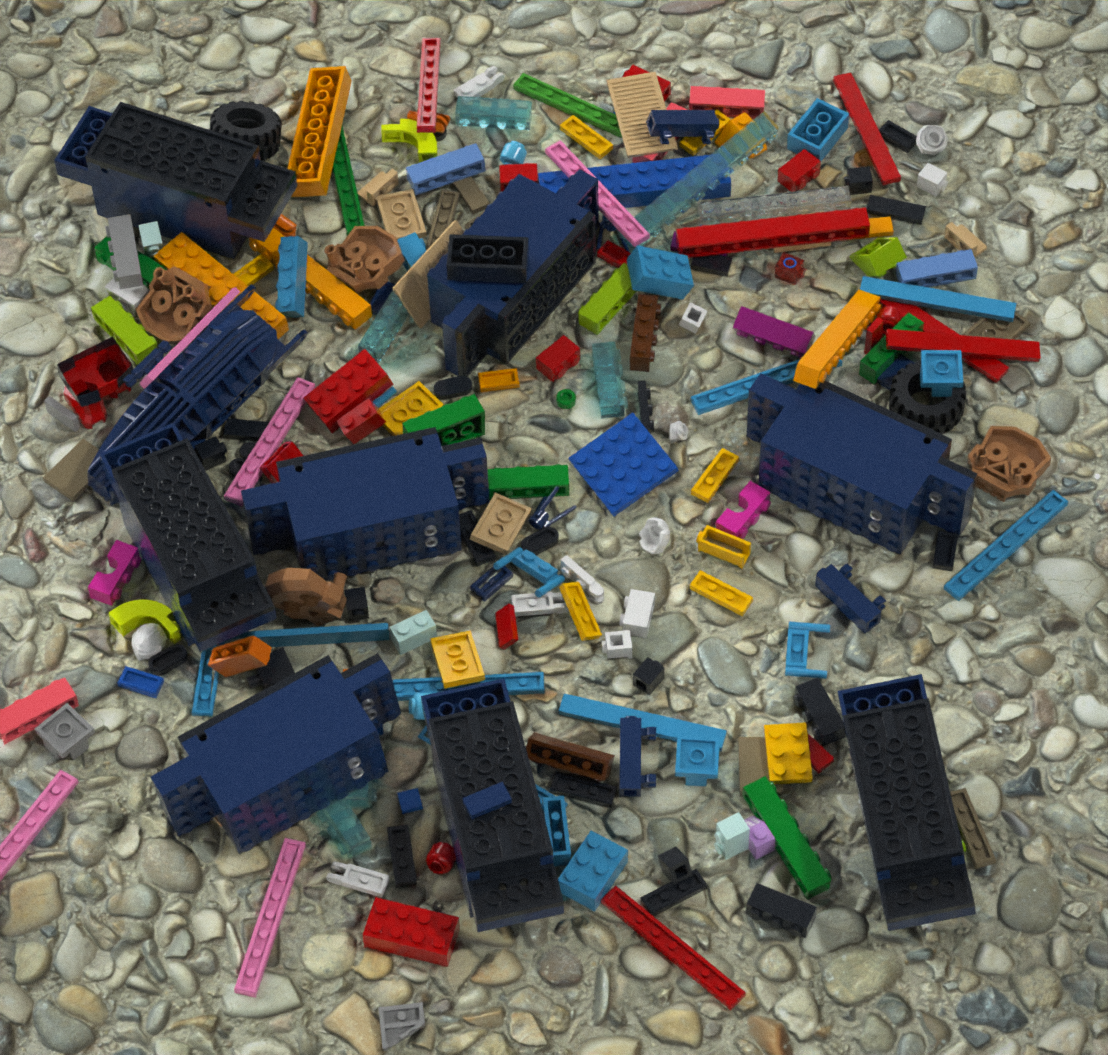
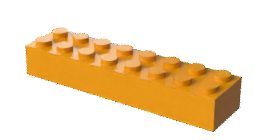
M346 66L310 68L287 169L296 171L297 188L291 197L327 195L352 82Z
M182 232L154 255L155 261L165 268L170 269L176 266L211 287L209 289V298L213 308L233 288L236 287L240 291L239 294H241L248 287ZM255 291L241 306L243 310H253L266 323L272 326L277 332V339L289 331L286 317Z

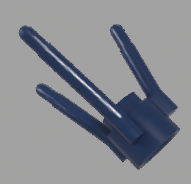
M604 215L602 216V222H599L600 229L597 249L601 247L604 229L610 232L617 230ZM617 230L624 249L630 252L624 236Z
M555 487L548 498L544 496L534 513L529 517L528 522L535 529L540 530L542 527H549L577 508L574 505L548 521L549 515L545 508L553 499L559 487Z

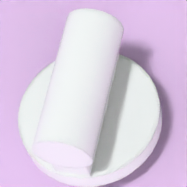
M677 421L670 424L669 442L671 444H676L677 441H683L687 438L688 428L684 423Z

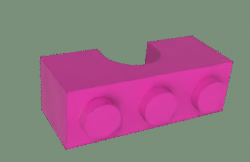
M749 481L739 493L738 505L744 508L745 511L734 512L727 508L716 521V529L744 539L750 526H754L758 522L760 514L763 511L766 512L770 507V492Z
M119 540L115 541L107 555L109 566L116 570L110 574L97 571L88 586L90 598L111 606L121 597L123 587L130 582L132 572L135 568H138L141 562L138 547Z

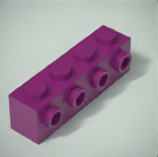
M743 306L740 307L732 327L737 332L736 335L742 338L752 337L756 343L765 345V343L771 344L773 349L781 352L785 349L797 358L805 355L813 345L816 337L812 331Z

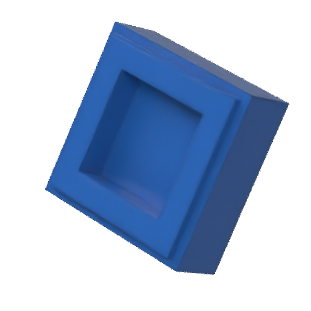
M418 788L397 793L402 814L423 810Z

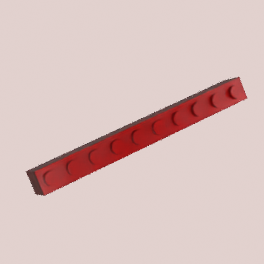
M866 207L786 217L780 216L777 218L676 229V244L678 254L687 255L688 258L868 238L870 222Z

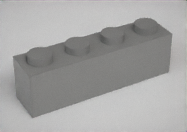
M131 215L108 218L109 226H105L107 238L111 237V241H108L109 251L114 253L110 258L112 267H116V270L113 271L115 282H119L120 289L143 286Z

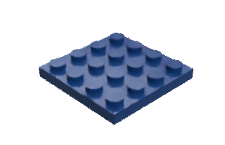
M634 413L628 415L568 458L613 517L679 471L675 463Z

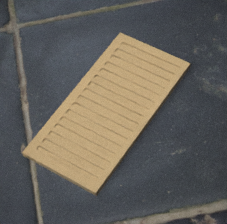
M656 72L606 80L628 158L678 150L675 137L668 138L669 144H661L660 137H650L646 124L651 110H667Z
M454 220L392 288L419 328H422L431 318L427 273L438 264L443 255L448 253L449 235H462L464 233L457 220Z

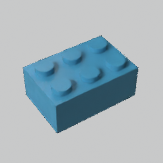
M817 98L788 133L787 149L796 154L806 149L822 161L848 129L849 113Z
M637 245L626 259L633 290L683 300L694 287L687 255Z
M590 831L558 878L561 893L595 912L601 903V899L608 893L628 863V849Z

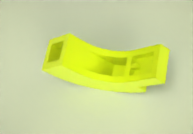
M400 118V124L381 125L382 142H406L413 145L418 150L419 163L438 156L437 142L434 134L417 133V121Z
M133 600L119 605L109 612L111 624L123 637L143 624L156 623L163 628L165 635L174 645L181 640L179 633L181 629L175 622L173 611L157 601Z

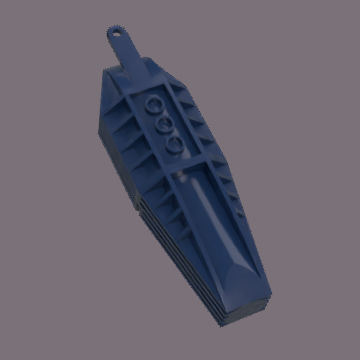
M251 284L207 325V329L140 393L101 445L87 471L88 485L101 497H104V500H110L111 506L119 503V500L102 468L99 453L172 423L177 427L183 440L188 438L195 451L194 445L206 441L266 382L271 372L307 337L308 332L303 329L285 346L277 339V332L272 326L266 323L253 310H243L241 306L254 293L256 289L254 285ZM163 340L158 345V349L155 348L131 371V375L128 374L122 380L127 387L132 388L137 383V379L140 380L144 375L146 376L164 358V353L167 354L172 349L169 342Z

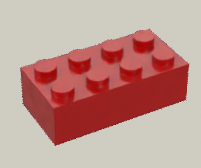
M364 349L303 398L311 410L333 434L340 428L336 420L368 398L373 402L394 384L388 374L368 351Z
M375 897L362 935L364 947L448 967L460 931V922L457 916Z

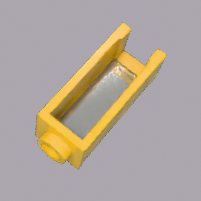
M706 525L703 532H699L696 539L698 552H705L735 564L743 569L751 554V542Z

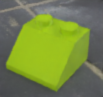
M878 237L849 255L850 259L867 276H876V278L884 276L888 269L896 268L898 262L907 258L898 237Z

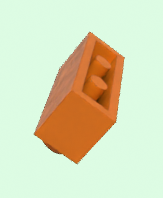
M253 635L214 647L208 666L224 677L267 666L272 647Z

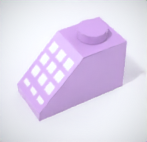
M755 816L745 819L744 821L750 828L749 850L754 858L758 859L774 851L775 837L765 822Z

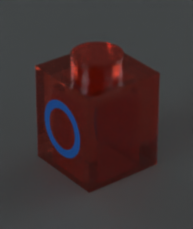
M785 252L782 253L775 265V278L796 285L799 279L802 280L806 272L803 259Z

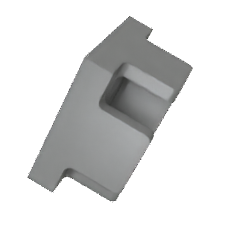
M68 703L35 728V732L42 738L45 748L57 760L61 757H66L68 754L75 760L89 748L88 738L95 733L94 728Z

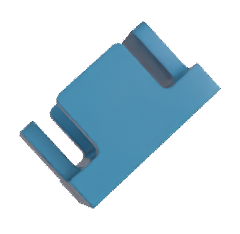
M921 350V388L931 387L932 397H951L954 387H963L961 350Z
M678 735L675 776L685 777V785L707 786L708 778L718 779L720 738Z

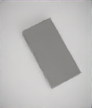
M50 396L44 400L49 414L74 432L80 428L76 414Z

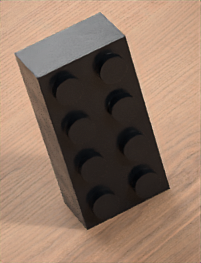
M450 234L446 265L447 280L527 283L529 237Z

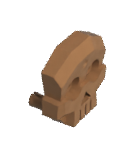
M354 226L342 244H337L336 246L331 244L324 249L328 257L327 270L358 295L366 289H380L388 281L387 277L399 270L405 261L396 236L378 226Z
M176 266L168 270L158 267L154 270V278L149 285L150 291L136 308V312L146 331L161 340L168 341L171 345L178 344L213 309L209 298V289L211 287Z
M990 426L982 444H976L968 455V464L971 470L978 473L976 487L983 489L984 492L990 493L994 497L996 496L997 499L1003 502L1011 496L1029 495L1035 488L1037 479L1046 471L1051 462L1050 455L1038 438L1017 427Z
M284 568L268 575L265 589L275 607L284 610L283 614L292 619H308L316 626H321L341 619L347 601L344 595L347 576L337 572L334 574L332 583L325 581L311 569Z

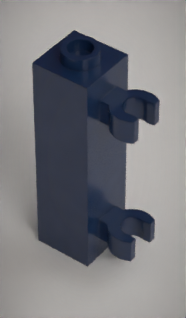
M651 110L646 124L650 137H660L661 144H669L668 138L702 137L703 144H711L710 138H714V134L719 128V119L716 117L714 110Z
M848 563L843 565L839 571L832 564L826 568H821L816 574L815 586L862 632L866 634L880 623L881 611L886 607L884 605L886 600L880 595L871 602L848 580L852 576L850 572L853 570Z
M636 716L620 718V797H641V786L656 788V774L641 775V739L655 741L656 727L641 728V718Z

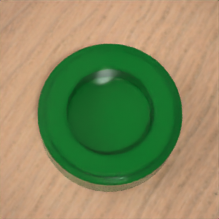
M563 389L557 393L556 403L562 409H570L576 404V395L572 390Z

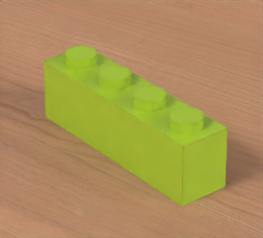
M626 263L616 268L608 281L605 280L599 291L593 293L589 302L579 309L580 326L598 335L637 292L632 289Z
M111 296L91 307L94 320L110 337L115 339L117 344L137 365L158 345L153 336L149 337L144 327L135 322L132 314L126 312L122 304L118 300L115 301Z

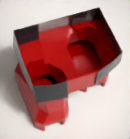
M113 337L57 364L59 376L65 384L64 398L87 429H93L92 425L101 420L103 423L106 422L108 416L103 397L109 395L111 398H118L119 393L125 390L130 392L132 389L127 387L122 381L128 374L131 375L133 370L132 363Z

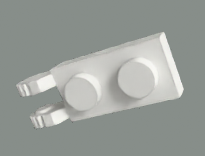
M491 66L484 73L477 75L454 89V95L464 105H467L503 82L505 75L503 73L496 74L498 68Z
M565 555L561 559V573L566 578L579 582L582 589L589 594L590 601L595 604L604 602V588L569 556Z
M548 592L540 598L535 593L511 596L515 617L569 612L566 603H561L565 601L560 592Z
M336 861L332 862L331 868L339 873H343L344 876L334 873H328L326 876V880L331 883L381 898L390 880L386 874Z

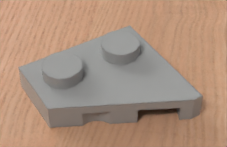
M423 1002L378 1007L383 1051H387L425 1027Z

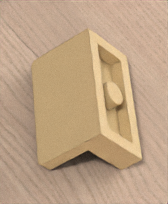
M391 169L387 174L381 171L357 192L358 197L374 207L377 204V196L386 195L399 185L398 172L394 169Z
M950 222L946 225L944 238L959 251L972 249L974 257H977L987 249V246L963 224L956 226Z

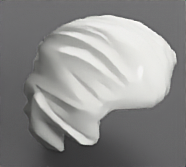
M925 125L917 132L916 143L921 154L936 155L946 148L948 137L941 126Z
M653 517L646 521L644 528L639 532L641 547L651 554H660L665 550L670 539V530L663 519Z
M146 623L141 625L132 635L131 645L135 656L139 661L150 659L162 651V648L166 645L167 637L159 624Z

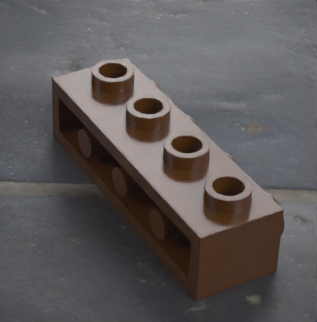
M638 294L630 352V370L649 372L650 363L654 362L655 350L652 349L657 344V335L654 334L659 329L657 315L661 314V304H658L657 295Z
M535 732L528 738L526 746L530 761L550 765L554 769H564L575 775L588 776L596 781H605L610 776L615 755Z

